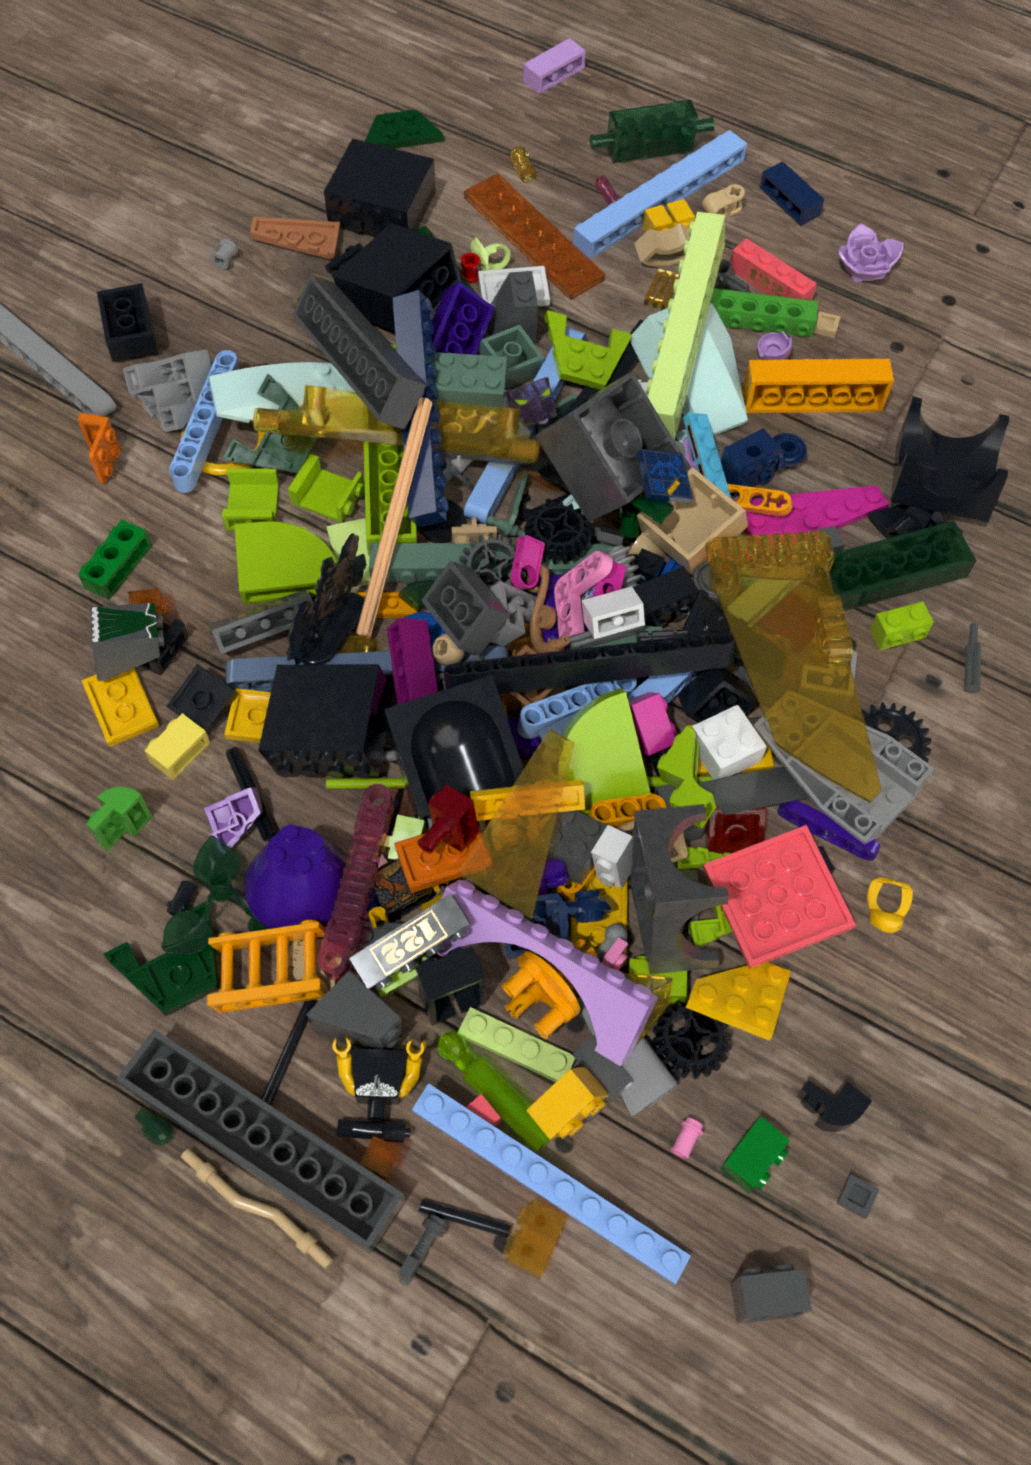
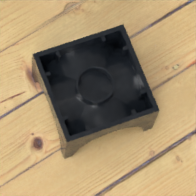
M912 397L896 444L890 502L988 522L1008 477V470L998 468L996 471L1003 437L1009 423V416L999 414L997 420L988 429L977 435L953 438L932 430L926 424L921 414L922 398Z

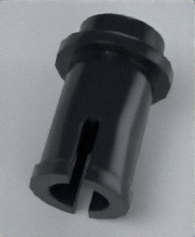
M186 880L181 881V885L172 901L167 903L168 908L166 911L176 918H182L183 913L188 911L187 907L198 890L196 885Z

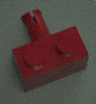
M446 784L440 792H436L431 797L428 806L433 826L417 842L419 847L428 854H431L441 841L462 853L479 834L474 801Z

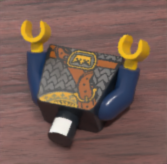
M380 854L371 861V865L376 873L369 877L370 886H368L365 892V909L373 928H377L376 923L384 920L386 924L394 923L422 904L433 899L431 887L414 893L410 892L399 859L390 863L385 854ZM438 885L433 886L436 893L441 891Z

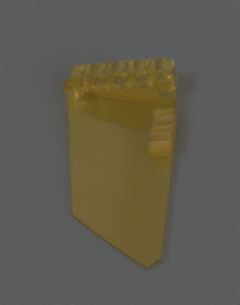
M825 531L710 539L705 544L711 574L709 584L717 592L722 610L731 633L735 637L736 646L774 743L820 775L870 803L882 791L850 666L853 656L852 640L840 595L834 594L829 576L835 559L830 535Z

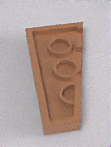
M253 217L250 236L251 239L331 259L337 254L341 227L340 222Z

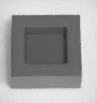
M850 1174L837 1204L866 1219L879 1189Z

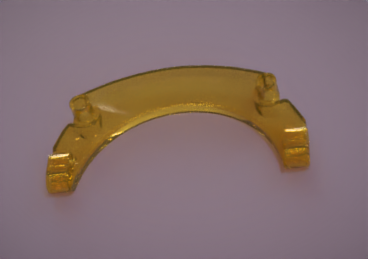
M304 385L303 405H300V410L256 408L254 411L253 428L259 432L403 445L402 429L379 422L360 397L353 391ZM437 401V407L441 414L439 429L443 437V442L440 443L441 450L482 455L508 461L537 463L540 439L518 435L521 409Z

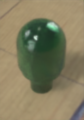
M141 1109L134 1118L143 1126L141 1128L143 1135L150 1142L157 1146H163L170 1142L173 1136V1129L165 1119L157 1114L151 1116L144 1109Z

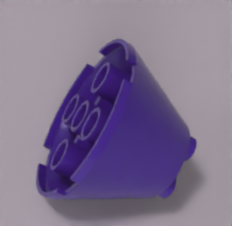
M290 824L284 826L280 832L274 835L250 862L244 877V896L252 915L269 929L299 925L304 920H316L327 929L339 921L350 908L356 894V873L350 858L339 846L309 828Z

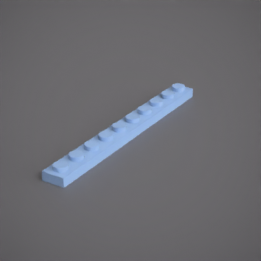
M428 1083L411 1110L413 1113L670 1283H677L691 1255Z

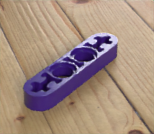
M798 800L781 803L777 810L779 816L798 827L807 825L810 833L861 859L873 861L880 850V844L875 839L863 844L827 815Z

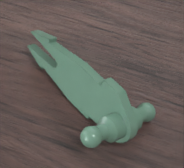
M526 470L519 477L506 520H498L494 516H488L486 519L487 524L497 526V530L501 531L505 536L511 535L514 537L517 535L524 538L525 535L524 530L519 529V526L514 524L527 481L528 471Z

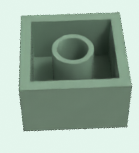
M520 324L484 338L480 342L478 355L507 357L505 390L535 378L544 362V356Z

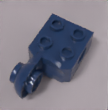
M762 428L724 448L721 464L727 484L756 487L761 483L766 484L779 469L789 468L800 463L807 454V446L796 435L781 433L772 438ZM737 492L730 493L733 498L740 495Z
M598 890L577 892L574 894L575 900L563 901L558 893L501 899V904L505 907L521 912L527 920L534 924L543 925L548 929L549 933L559 939L562 938L570 941L568 918H576L577 923H589L604 920L603 914L613 912L610 904L600 897V891ZM505 943L506 958L508 960L517 959L524 951H529L542 957L527 948Z

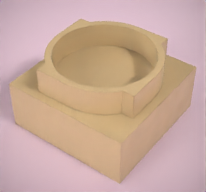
M692 467L687 471L693 495L692 501L689 503L668 501L674 506V510L661 525L643 512H640L637 518L641 532L680 566H684L687 572L694 575L698 566L720 555L733 543L732 540L748 527L746 511Z

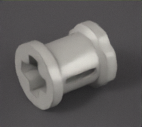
M222 239L219 242L217 251L211 254L210 260L216 267L227 269L230 259L238 253V248L229 239Z

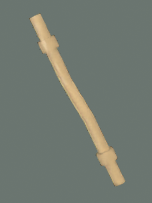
M190 1148L183 1152L181 1158L197 1172L196 1176L204 1184L209 1183L230 1204L236 1208L274 1221L297 1243L296 1247L304 1255L309 1254L324 1269H327L332 1264L334 1259L317 1244L318 1240L311 1233L302 1231L279 1208L241 1196L217 1174L218 1169L209 1161L205 1163Z

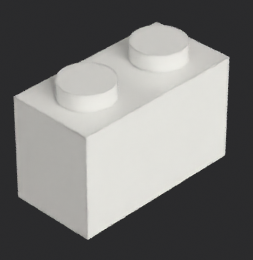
M632 586L582 600L584 623L594 639L645 625L643 602Z
M609 825L594 846L591 854L598 880L611 887L614 885L621 889L631 874L633 836Z

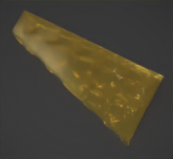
M549 729L458 871L460 876L514 910L521 912L530 920L533 917L574 747L572 741L552 729Z

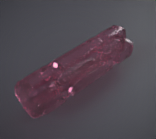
M604 175L596 178L595 185L608 205L620 199Z

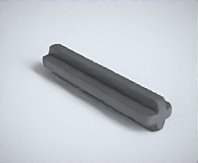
M644 625L597 639L593 638L590 631L569 636L570 643L568 645L570 650L591 647L644 631Z

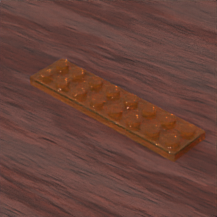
M497 173L464 191V198L535 267H545L546 277L570 300L605 281V273L500 174Z

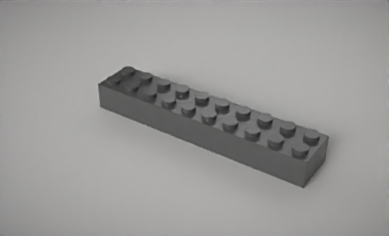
M310 274L292 316L378 421L405 429L413 416V411L419 399L424 394L426 384L334 282Z
M155 1029L116 1079L130 1093L370 1255L405 1201L404 1193Z

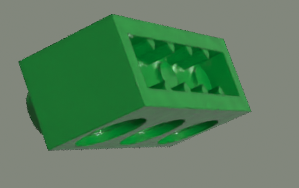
M121 519L117 526L111 529L109 536L102 545L96 548L90 560L81 567L78 576L83 587L110 600L152 546L147 531Z

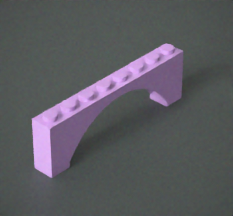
M459 879L446 887L442 899L450 893L453 894L472 925L466 928L469 933L457 941L453 942L450 938L443 942L441 945L444 949L438 952V955L445 957L454 948L483 942L515 944L541 955L567 977L582 998L595 1031L597 1046L594 1051L619 1066L631 1056L658 1000V997L652 994L648 987L642 984H635L625 978L621 971L608 968L600 963L597 957L581 952L570 941L562 938L559 939L549 933L548 929L543 925L532 923L524 918L521 912L505 907L499 903L497 898L483 894L468 881H461Z

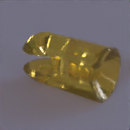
M516 146L510 152V160L521 181L530 183L538 177V173L530 161V155L523 146Z
M348 635L346 643L336 654L377 652V642L370 636Z

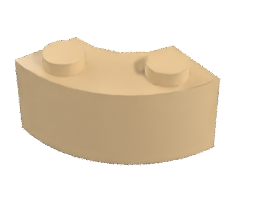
M679 223L665 231L649 229L634 244L641 263L653 267H666L679 264L681 259H685V241L690 240L691 236H689V228Z

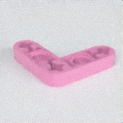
M596 551L557 581L554 588L559 638L562 635L569 637L584 632L580 595L610 573L613 565L610 555Z

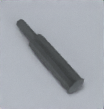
M972 623L970 624V642L967 643L965 649L964 690L968 693H977L980 691L981 643L978 642V624Z

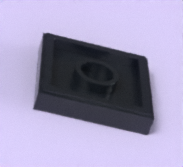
M197 664L170 700L167 707L179 716L183 713L204 729L208 736L239 693Z

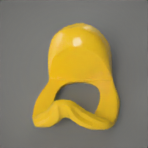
M877 877L871 881L867 891V904L869 908V921L872 926L886 933H894L902 928L904 916L911 906L913 890L909 884L901 881L895 882L893 879ZM883 883L901 887L902 900L900 908L896 912H885L877 904V896Z

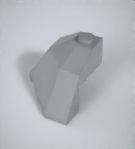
M208 350L182 353L160 361L136 364L122 369L128 392L134 398L138 397L143 402L142 407L152 418H158L161 422L160 427L165 432L182 429L190 420L212 367V362Z

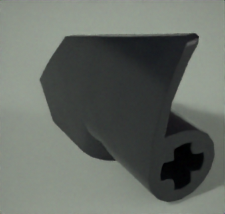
M904 504L869 512L868 518L878 531L895 546L903 545L918 532L921 534L927 532L933 524L931 510Z

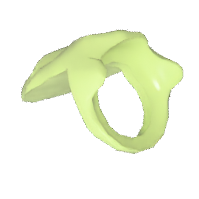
M476 237L471 242V251L480 257L479 266L482 271L503 269L508 264L511 253L506 245L494 243L484 248ZM497 249L505 250V257L501 262L496 264L488 263L489 255L496 253Z

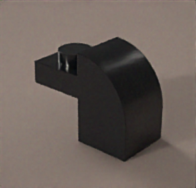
M810 1081L806 1083L796 1096L801 1100V1104L805 1109L814 1114L817 1112L820 1115V1118L814 1125L828 1132H840L851 1127L872 1102L871 1099L849 1082L845 1083L833 1099Z

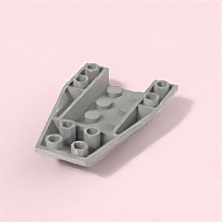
M787 691L753 725L759 736L819 810L863 844L877 839L915 799L935 769L891 736L790 691Z

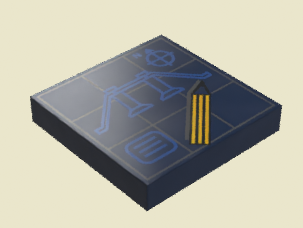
M641 449L637 452L646 499L689 503L693 500L683 454Z

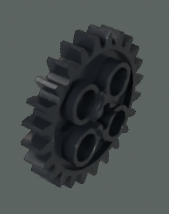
M881 702L879 710L872 704L870 705L869 713L863 709L860 710L861 719L856 716L852 717L853 720L887 734L898 742L902 739L910 740L913 746L907 749L928 763L929 759L925 756L930 755L932 749L926 746L931 744L932 738L924 737L928 734L929 728L920 729L924 720L919 719L915 721V711L907 715L905 714L906 706H903L898 711L896 710L895 703H892L890 709H886L884 702ZM887 723L891 726V730L883 731L878 725Z

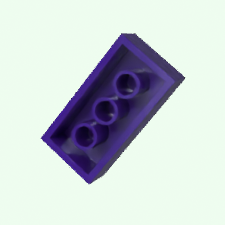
M460 281L444 291L432 320L434 327L432 342L436 352L476 355L495 307Z

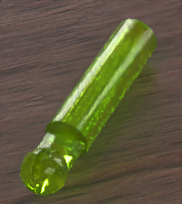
M448 1032L441 1036L438 1041V1052L441 1057L452 1061L463 1072L462 1079L479 1096L481 1094L484 1096L500 1118L535 1154L539 1153L551 1140L526 1111L531 1105L484 1057L478 1058L466 1046V1041L462 1035L457 1032Z

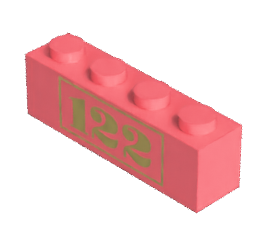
M746 238L732 250L730 263L735 274L765 294L813 300L816 282Z

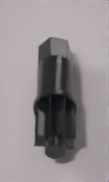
M339 1119L337 1136L379 1140V1142L404 1143L405 1137L410 1138L411 1129L405 1128L406 1124L403 1122Z

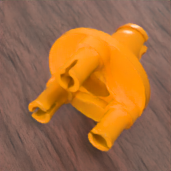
M578 939L574 941L573 945L581 952L585 951L583 948L585 940ZM592 947L585 952L597 957ZM524 951L517 958L520 969L501 985L504 992L510 998L512 997V1000L506 1003L504 1008L506 1011L510 1010L509 1015L517 1020L533 1003L543 1002L549 1005L552 1009L534 1024L538 1034L547 1040L564 1022L568 1023L580 1013V1006L572 992L574 986L555 965L547 959L544 961L532 952Z

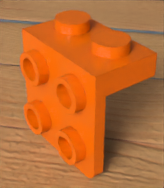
M80 413L77 421L90 450V462L99 483L105 484L108 477H111L113 473V464L115 459L120 456L121 446L117 441L115 429L112 428L108 417Z

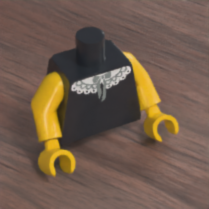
M346 1035L347 1045L345 1047H339L335 1037L333 1039V1050L338 1054L336 1056L338 1074L347 1093L355 1096L357 1103L368 1104V1120H385L386 1105H398L400 1099L408 1096L419 1080L422 1062L420 1056L426 1048L425 1040L422 1041L420 1050L412 1047V1037L407 1043L406 1050L351 1049L350 1054L348 1053L351 1047L350 1037Z

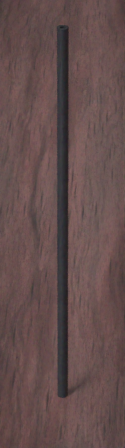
M398 789L379 834L390 836L399 813L404 789ZM371 850L356 884L354 900L341 920H353L368 887L369 877L375 871L371 861L376 856L382 854V851ZM338 927L331 941L337 942ZM317 1000L304 1001L262 1095L261 1100L270 1106L309 1021L306 1014L316 1005Z

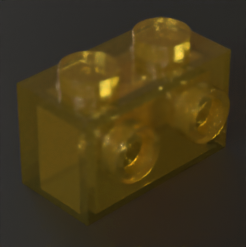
M532 1200L529 1208L523 1206L516 1222L521 1225L516 1237L510 1235L503 1251L504 1254L508 1255L506 1264L540 1280L567 1216Z

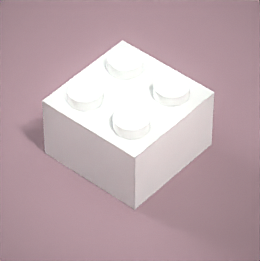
M738 705L692 726L696 734V740L699 743V759L713 780L730 777L761 762L767 748Z

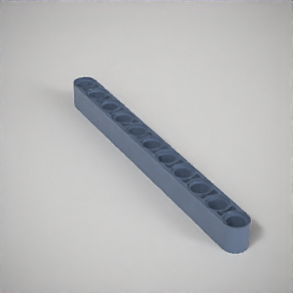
M486 646L479 656L482 660L509 657L506 647ZM390 651L335 654L328 662L323 663L379 664L390 685H395ZM465 651L464 657L460 662H465L478 654ZM287 656L231 659L226 663V684L234 690L238 688L271 691L277 665H296L295 660L291 659L288 661ZM434 658L435 676L444 672L446 666L440 664Z

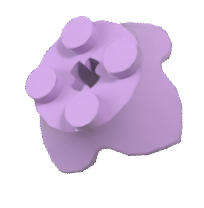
M860 223L851 231L847 240V246L839 247L838 254L853 281H873L883 279L885 274L890 272L891 267L901 256L904 243L894 239H886L883 242H879L876 233Z

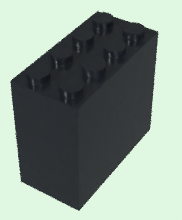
M352 138L324 190L327 221L340 222L341 229L376 237L391 223L417 231L435 195L434 158Z
M393 223L388 225L332 275L337 287L369 322L395 331L393 297L420 290L424 297L430 300L432 308H434L441 301L445 290L456 282H461L452 243Z
M379 664L277 665L258 749L277 775L282 777L304 775L310 778H315L318 775H329L333 778H341L343 776H355L358 778L379 776L387 732L382 714L384 709L391 707L394 692Z

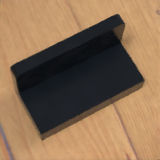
M176 619L171 626L163 623V628L158 629L163 630L164 646H159L160 657L140 665L141 667L160 676L166 670L189 637L185 624Z

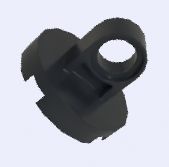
M445 497L448 502V511H446L447 521L423 527L417 526L418 532L424 535L425 539L429 542H451L452 527H462V524H465L463 510L457 503L447 499V497Z

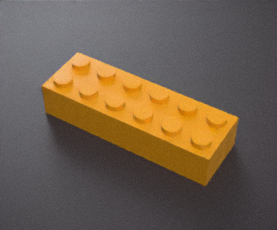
M890 359L749 360L742 394L746 413L883 412L894 378Z

